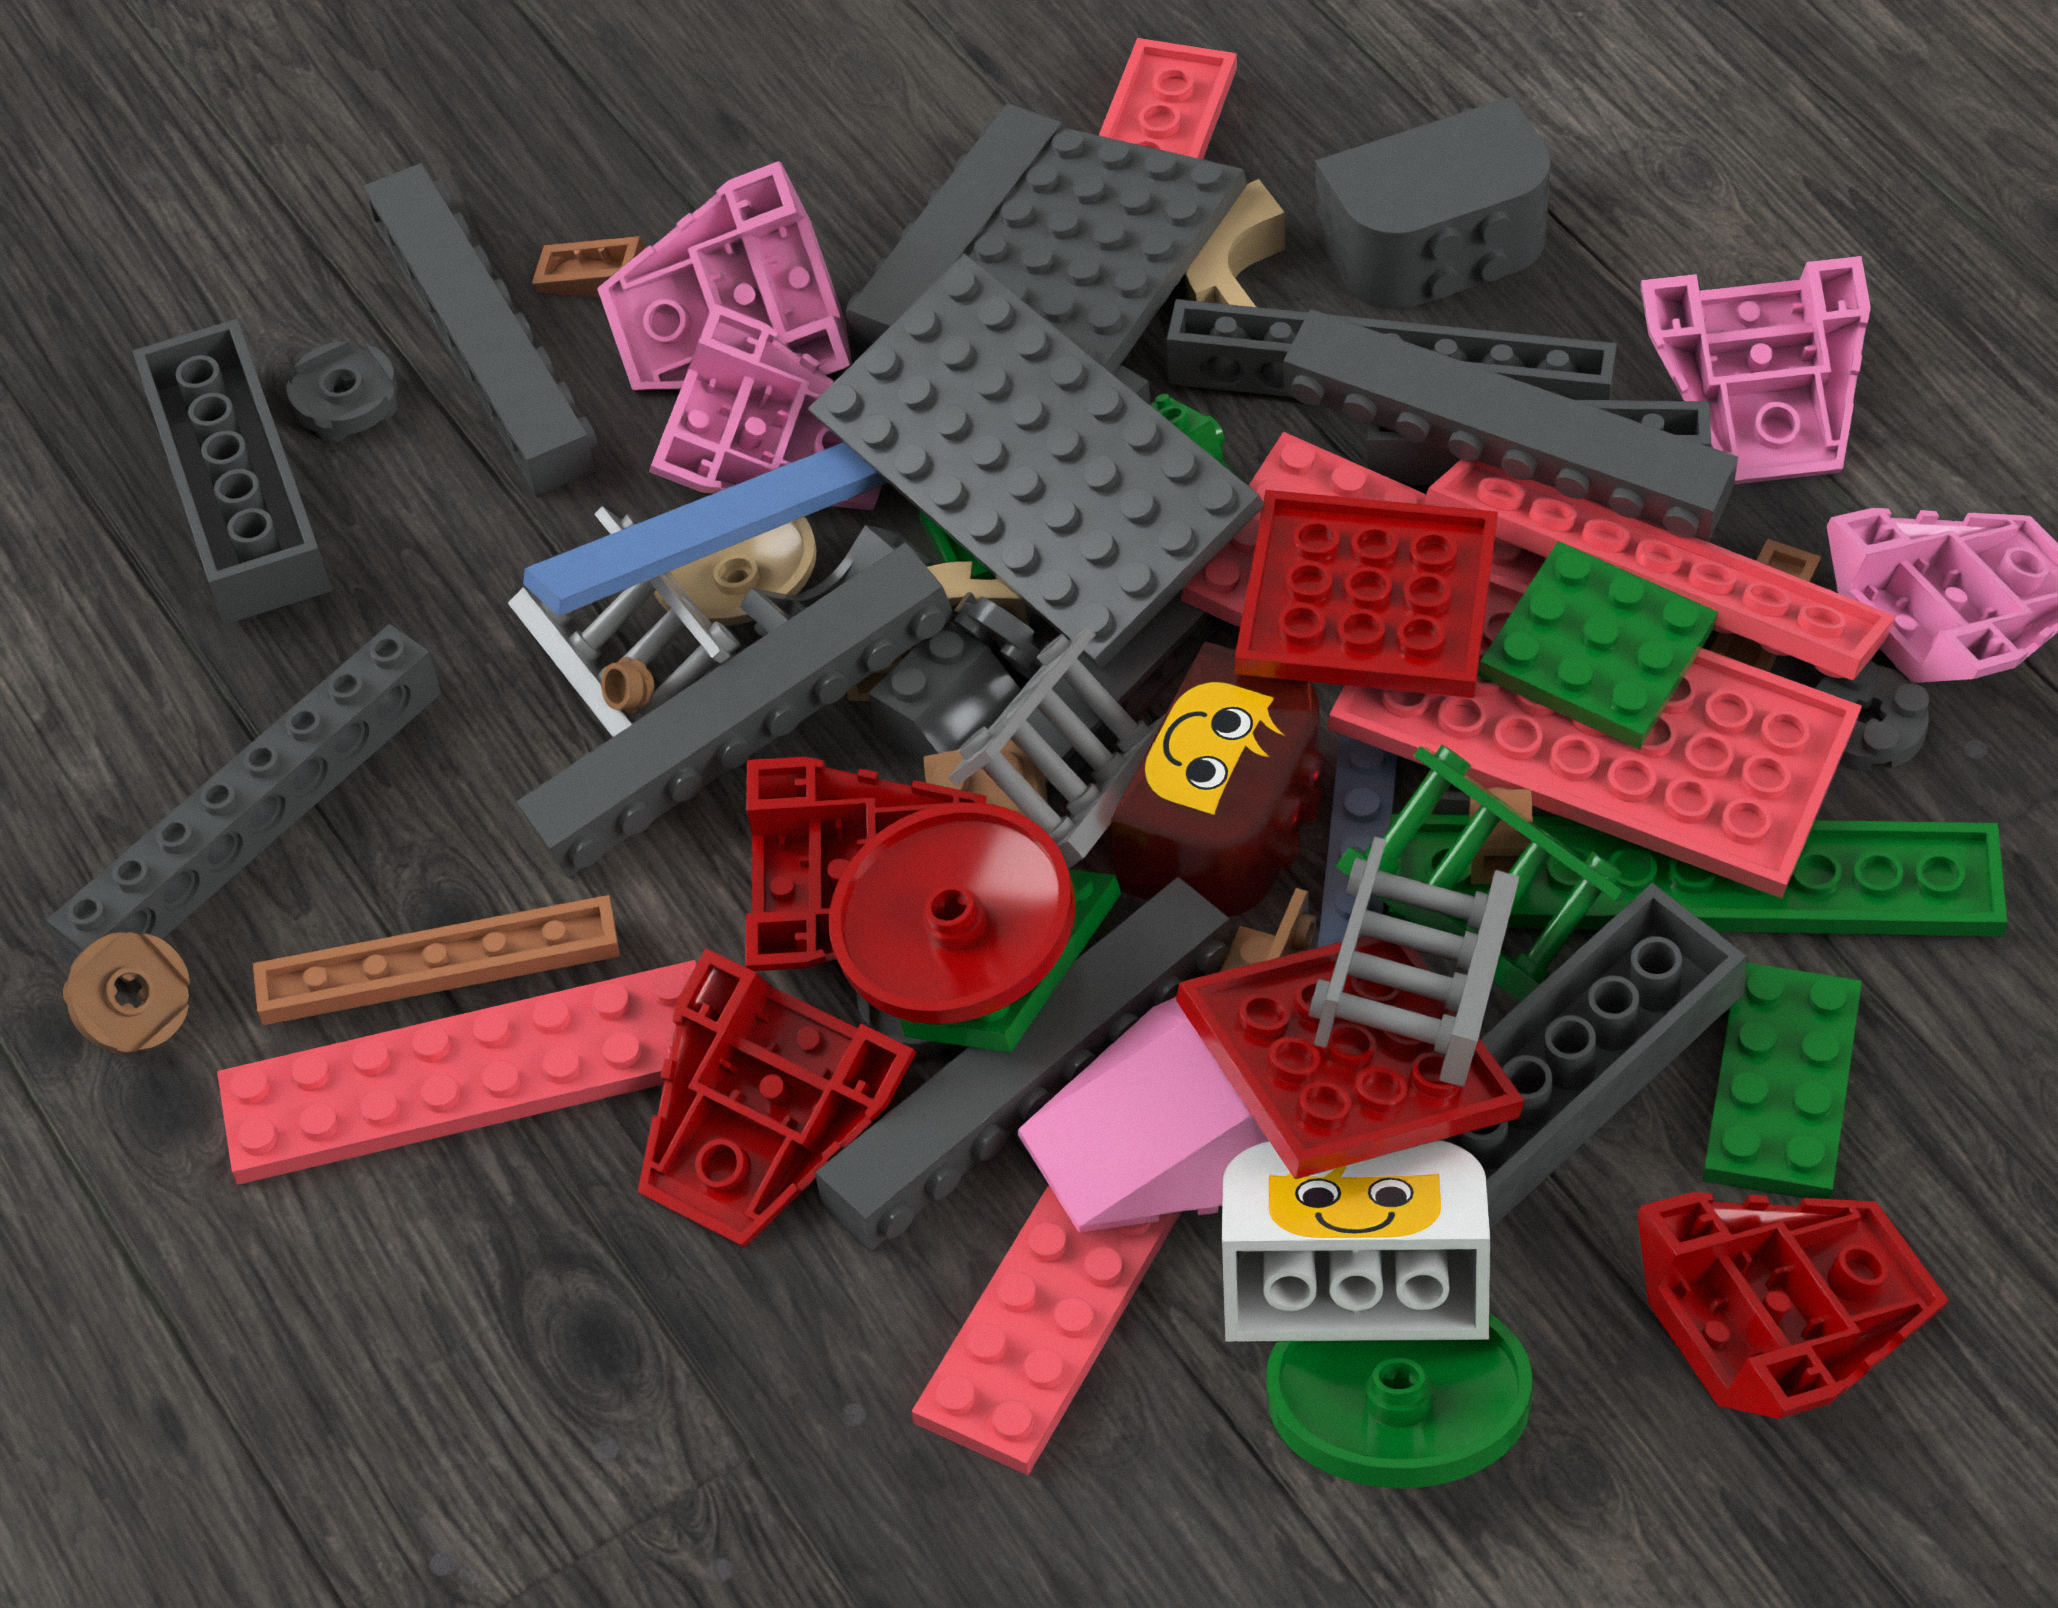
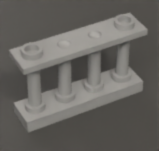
M603 506L594 514L610 534L639 523L629 514L620 519ZM670 572L625 589L583 633L579 630L574 632L568 625L573 619L571 612L558 616L537 596L524 587L508 602L509 606L613 737L698 681L716 662L723 664L737 655L735 651L741 646L737 638L718 621H715L713 624ZM657 590L671 609L623 657H630L632 660L639 659L647 666L685 627L689 629L701 645L653 692L645 707H640L638 713L629 715L623 710H614L606 704L601 691V679L607 666L603 668L596 659L602 654L599 648Z
M1089 626L1070 640L1063 634L1059 635L1040 652L1037 659L1043 665L988 730L986 727H982L960 747L958 752L964 759L948 777L955 786H958L982 768L1027 818L1042 827L1052 837L1059 847L1068 869L1088 854L1145 780L1147 756L1169 715L1166 713L1149 726L1142 720L1136 723L1077 659L1096 636ZM1061 677L1065 679L1119 738L1116 745L1122 750L1120 753L1116 751L1111 754L1053 691V686ZM1036 707L1094 769L1091 776L1097 781L1095 785L1093 783L1086 785L1028 723L1026 719ZM1009 739L1020 748L1069 801L1066 808L1071 813L1070 817L1066 815L1060 818L1000 753V750Z
M1374 836L1368 860L1355 858L1346 894L1356 896L1331 982L1318 979L1308 1014L1310 1017L1320 1019L1314 1045L1323 1048L1327 1047L1335 1017L1434 1044L1433 1051L1445 1054L1439 1080L1464 1087L1478 1041L1520 876L1495 870L1489 894L1476 891L1475 897L1379 871L1386 839ZM1373 894L1468 921L1467 927L1478 930V933L1466 931L1464 937L1367 909ZM1361 934L1457 961L1456 968L1467 970V975L1455 972L1453 978L1358 952L1355 949ZM1347 976L1357 977L1446 1002L1445 1009L1457 1012L1456 1017L1443 1014L1442 1020L1344 993L1343 990Z

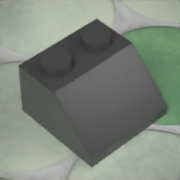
M947 623L936 635L923 639L868 693L874 735L924 766L923 756L959 750L982 727H986L988 730L1019 694L1021 689L988 646Z

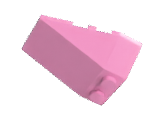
M780 161L728 180L716 190L717 194L694 213H688L676 223L677 226L655 245H649L597 288L631 388L634 391L681 389L713 303L764 322L778 332L776 340L801 358L807 353L819 361L818 370L826 376L848 369L852 365L846 321L813 226Z
M1862 256L1806 262L1800 280L1699 291L1697 274L1641 280L1640 286L1649 338L1683 400L1710 402L1711 448L1738 457L1734 485L1841 473L1854 407L1853 400L1856 382L1860 372L1865 330L1871 308Z
M713 303L649 472L699 492L714 494L841 444L842 442L818 422L808 409L835 381L818 370L820 362L805 353L801 358L776 340L778 332L764 322ZM882 485L832 506L873 511Z
M1869 508L1831 517L1827 524L1838 593L1896 616L1887 640L1880 647V650L1894 663L1896 669L1904 674L1912 683L1975 679L2013 669L2058 633V543L2031 516L1967 513L1963 521L1938 520L1939 515L1937 511L1920 510L1916 519L1890 518L1891 512L1888 508Z
M1176 997L1152 1007L1018 1129V1136L1079 1233L1158 1222L1159 1215L1190 1210H1197L1198 1216L1218 1213L1219 1206H1222L1223 1176L1229 1163L1246 1149L1269 1142L1176 1001Z

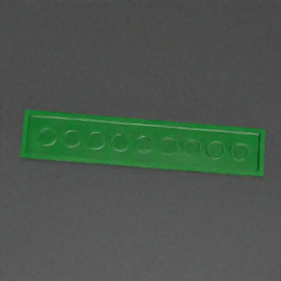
M1390 814V827L1399 814ZM1429 814L1397 859L1401 866L1395 874L1408 879L1427 882L1469 823V815ZM1532 816L1533 822L1585 860L1593 851L1623 872L1617 882L1629 890L1621 901H1615L1604 892H1601L1575 929L1601 930L1651 883L1655 884L1717 932L2004 937L2007 927L1998 823L1815 820L1781 899L1562 816ZM1551 855L1532 884L1510 912L1507 928L1545 929L1581 876ZM1469 864L1451 890L1475 897L1476 891L1489 894L1491 884H1471ZM1388 906V916L1410 922Z

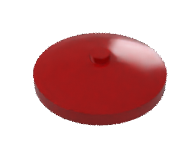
M961 802L930 807L910 814L887 826L872 837L851 859L843 871L832 896L829 910L830 940L839 965L851 986L863 999L882 1012L899 1019L924 1024H949L973 1020L994 1013L1017 1001L1043 980L1054 967L1068 943L1074 924L1076 908L1074 885L1065 859L1057 844L1042 827L1024 815L1004 807L985 803Z

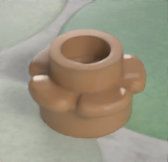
M623 657L617 663H611L605 668L601 679V691L606 704L610 708L623 710L629 715L636 714L640 711V707H645L652 697L654 680L651 672L641 660Z

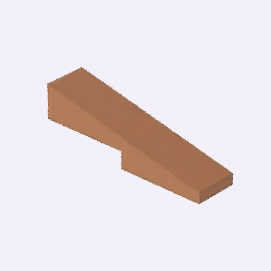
M640 236L544 245L532 285L536 293L600 298L597 288L646 249Z

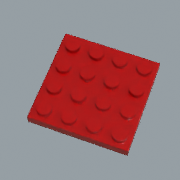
M1265 490L1263 501L1265 506L1262 507L1235 653L1234 674L1475 698L1497 531V511Z
M1368 936L1359 937L1355 951L1430 971L1415 949ZM1342 942L1179 983L1176 996L1177 1003L1294 1179L1520 1117L1525 1100L1479 1037L1464 1087L1439 1080L1445 1054L1433 1051L1434 1044L1335 1017L1327 1047L1323 1048L1314 1045L1320 1019L1308 1016L1318 979L1331 982ZM1349 975L1343 990L1344 993L1442 1020L1443 1014L1456 1017L1457 1013L1445 1009L1446 1002Z

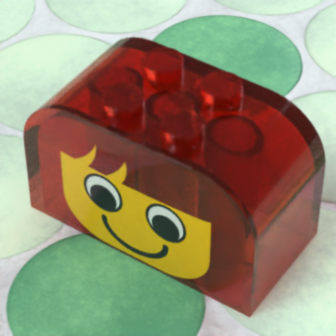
M1206 641L1203 642L1111 818L1114 870L1121 892L1150 900L1179 877L1227 917L1244 913L1255 907L1265 898L1281 867L1289 868L1294 862L1300 844V834L1298 832L1304 821L1311 823L1315 819L1322 799V789L1319 788L1322 762L1319 739V701L1314 688L1309 682L1234 674L1236 651Z

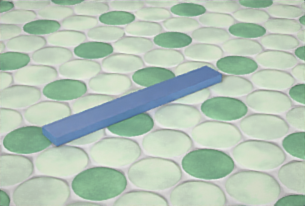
M841 443L529 566L524 570L523 585L558 616H561L888 482L844 443Z

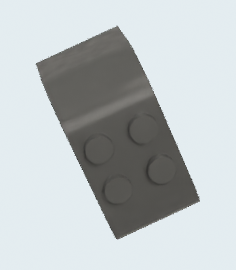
M1513 96L1315 160L1316 238L1349 291L1363 302L1380 308H1409L1438 298L1448 297L1453 293L1489 281H1496L1530 266L1538 259L1545 247L1550 179L1549 151Z

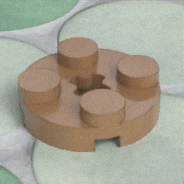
M133 932L110 933L90 944L75 959L71 966L68 980L64 984L63 997L68 1006L72 1022L87 1040L112 1053L125 1055L132 1052L149 1050L169 1039L179 1029L186 1018L189 1004L187 1005L189 997L187 986L190 985L188 970L182 958L164 940L145 933L142 935ZM118 977L126 983L136 979L142 985V988L137 993L139 1000L142 1002L138 1008H134L129 1003L121 1006L115 1000L114 996L118 991L114 983Z

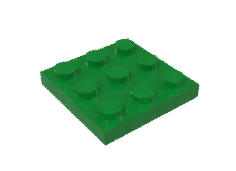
M1558 541L1481 659L1478 676L1640 750L1714 629L1718 612Z

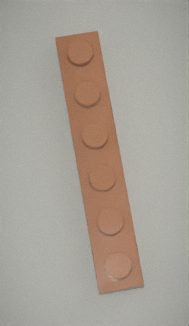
M606 895L253 963L257 1012L263 1026L620 957V950L610 896Z

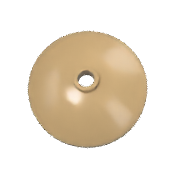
M802 517L669 572L712 624L715 621H718L723 626L745 624L755 621L739 607L750 588L790 596L797 595L807 583L815 566L816 542L810 524L805 517ZM656 590L654 592L656 599L669 611L671 607Z

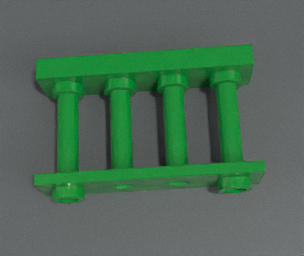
M1441 744L1436 752L1430 748L1420 746L1413 756L1431 768V770L1382 838L1386 839V844L1379 871L1397 875L1395 873L1401 866L1397 859L1446 790L1453 784L1481 804V806L1427 882L1422 880L1419 882L1451 890L1501 819L1531 840L1509 871V874L1520 876L1511 911L1551 855L1581 876L1578 883L1527 954L1520 952L1514 960L1502 950L1500 951L1493 982L1519 1001H1522L1551 974L1547 967L1600 893L1604 892L1615 901H1621L1629 890L1617 882L1623 872L1593 851L1585 860L1466 775L1472 765L1445 745ZM1370 844L1366 851L1359 847H1348L1335 867L1350 877L1355 858L1368 860L1372 844ZM1376 896L1412 923L1464 937L1466 931L1478 933V930L1467 927L1468 921L1463 923L1456 917Z

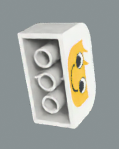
M1438 1140L1294 1179L1271 1143L1264 1142L1246 1149L1229 1163L1223 1176L1222 1200L1225 1342L1489 1339L1490 1229L1486 1176L1480 1162L1471 1153L1452 1143Z

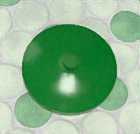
M1489 1313V1339L1277 1341L1271 1351L1266 1370L1267 1407L1276 1431L1290 1449L1314 1467L1347 1481L1374 1487H1429L1449 1483L1479 1472L1501 1458L1517 1442L1528 1423L1531 1413L1532 1369L1528 1355L1516 1335L1491 1313Z

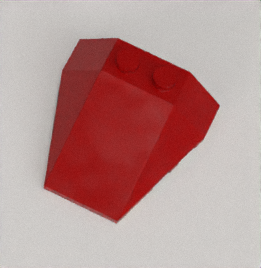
M810 757L747 760L746 811L752 833V913H746V968L754 972L806 969L836 959L829 934V910L836 885L856 853L884 828L910 814L944 804L961 802L987 804L986 796L913 780L912 786L879 779L878 772L861 768L858 774L825 767L824 760Z
M705 948L675 1004L672 1019L676 1024L669 1059L664 1058L661 1078L664 1080L658 1115H653L637 1192L745 1248L816 1178V1171L851 1144L888 1107L917 1052L913 1048L863 1024H860L857 1028L778 990L767 983L758 973Z
M1691 1192L1642 1205L1637 1213L1648 1304L1711 1397L1720 1407L1781 1419L1831 1404L1944 1309L1949 1301L1888 1216L1875 1201L1803 1198L1799 1206L1769 1204L1768 1197L1760 1195H1748L1744 1203L1715 1202L1712 1193Z

